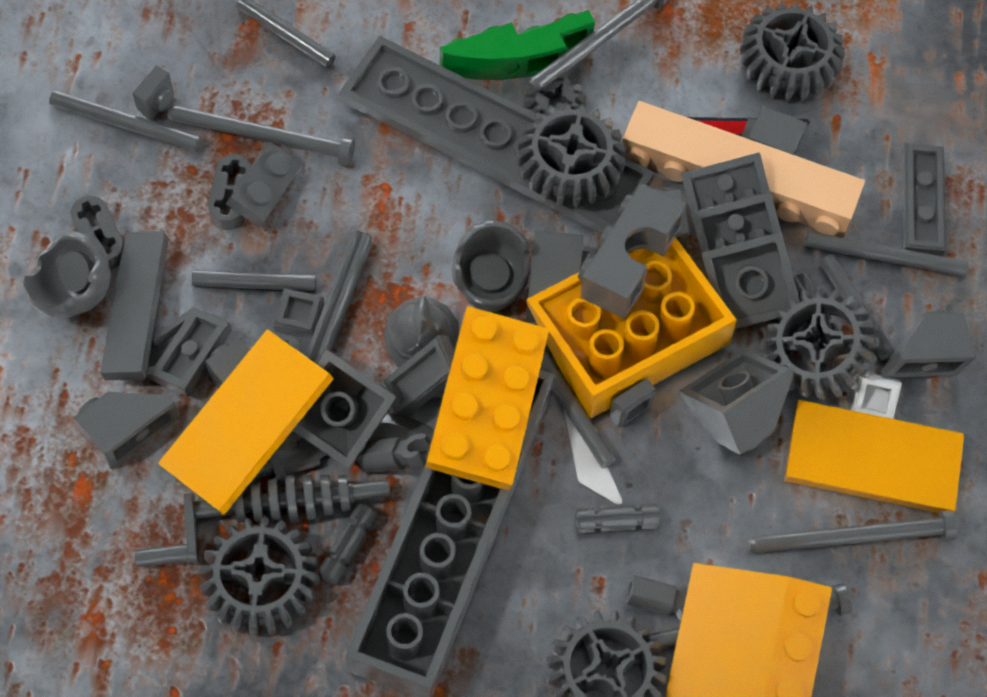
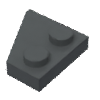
M193 307L178 317L172 325L163 327L155 332L152 337L146 378L189 397L207 370L206 360L210 358V355L216 348L224 344L232 332L229 322Z

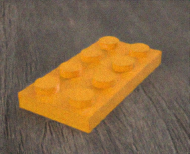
M466 307L424 468L510 491L549 333L548 328L477 308Z

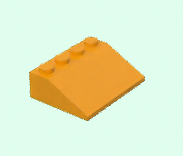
M676 237L664 256L648 249H637L628 254L635 261L646 265L647 273L645 288L626 319L580 298L582 281L578 279L579 272L527 299V305L537 325L549 329L546 343L565 380L590 418L610 409L613 399L646 378L652 385H655L730 345L732 342L736 318Z
M693 563L664 697H811L832 587L789 576Z

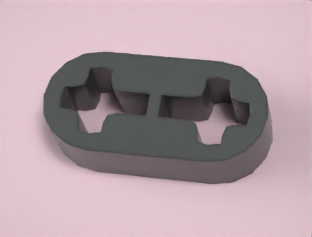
M238 154L227 155L218 161L215 168L208 209L212 223L223 230H233L239 227L245 220L242 215L233 209L229 211L228 215L221 214V210L226 207L227 198H230L251 167L249 160L244 156ZM234 169H238L241 174L237 175L235 185L232 186L229 184L228 175H231Z
M96 196L80 198L73 204L71 209V217L76 231L91 234L98 240L105 239L108 247L111 248V253L107 254L109 267L114 269L120 265L123 242L108 207L102 199ZM92 211L96 215L98 226L92 228L85 213Z

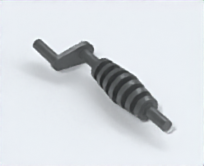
M295 475L285 476L286 491L280 492L278 478L268 480L269 493L263 494L261 482L251 484V495L245 496V491H243L225 515H232L237 518L238 523H244L247 513L253 512L255 523H260L261 519L265 516V511L270 510L273 523H278L282 520V509L288 508L290 523L300 522L299 507L305 506L307 519L311 520L317 518L316 505L323 504L324 514L327 516L334 514L333 503L341 502L343 512L351 510L350 503H354L355 500L391 496L389 479L352 483V481L348 482L347 475H338L339 485L331 486L330 475H320L321 487L314 488L312 475H303V489L297 490ZM194 493L184 494L187 544L135 550L136 567L187 561L189 563L199 562L198 519L225 515L205 500L196 501Z

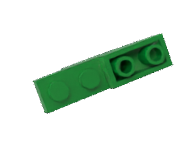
M586 10L577 14L570 13L564 15L559 20L543 26H532L520 34L517 33L512 22L502 26H491L482 33L464 39L456 38L441 46L440 66L466 79L507 80L534 76L593 33L595 20L590 11Z

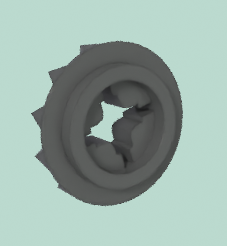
M566 75L564 78L555 79L541 91L533 92L530 88H527L524 108L546 116L547 109L550 106L549 99H553L555 95L560 93L562 97L561 103H557L554 107L557 111H562V107L566 102L571 110H578L582 103L586 109V96L582 93L580 84L572 83Z

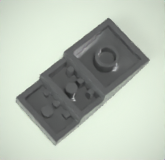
M760 152L681 173L708 281L736 318L735 329L776 319L775 311L778 309L787 313L790 310L786 302L788 298L794 299L797 304L800 303Z

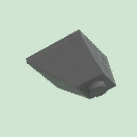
M326 349L317 365L330 373L334 379L295 426L293 431L346 468L351 469L398 397L338 353Z
M743 349L681 389L679 393L716 442L741 455L744 452L755 449L760 444V441L774 433L793 374L790 368Z

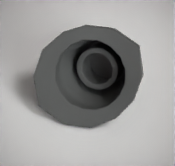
M427 295L404 301L388 316L384 330L386 351L399 368L438 335L448 336L455 350L459 336L458 321L448 306Z

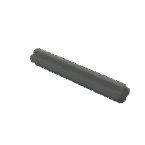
M355 230L349 237L305 355L316 364L326 349L333 351L372 245V237L368 233Z

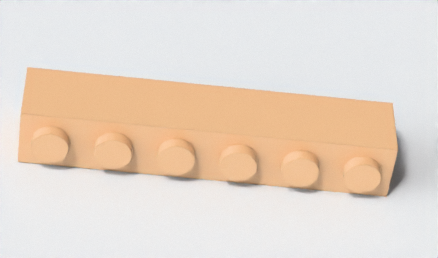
M638 101L622 138V143H625L624 146L626 147L624 158L647 169L664 174L665 177L675 182H682L681 173L760 152L777 216L784 221L798 222L815 228L821 234L844 238L865 180L642 101Z

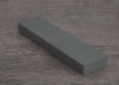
M165 231L125 233L100 371L105 381L146 379L169 241Z

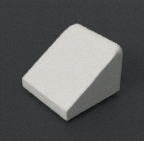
M871 373L867 378L857 374L856 383L858 386L854 389L851 410L893 419L902 383L897 379L883 378V376Z

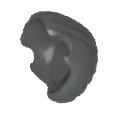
M487 220L473 225L460 238L454 253L452 279L455 286L463 293L471 305L487 312L502 310L517 300L526 285L529 275V245L526 238L515 227L506 222Z
M73 231L63 234L48 249L36 256L38 265L35 272L30 276H25L23 280L24 290L28 295L29 302L37 311L49 317L66 318L90 311L103 300L110 286L111 270L107 254L99 240L91 234Z

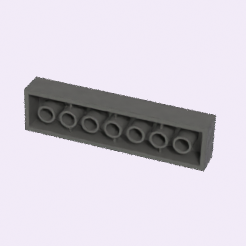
M541 369L539 371L516 473L510 491L432 469H423L345 655L348 672L414 697H433L551 399L555 374Z

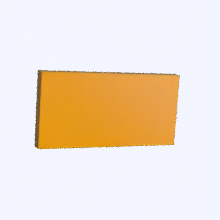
M267 329L158 464L225 515L334 378L326 370Z
M798 400L795 405L784 482L934 513L944 510H952L954 513L964 433Z

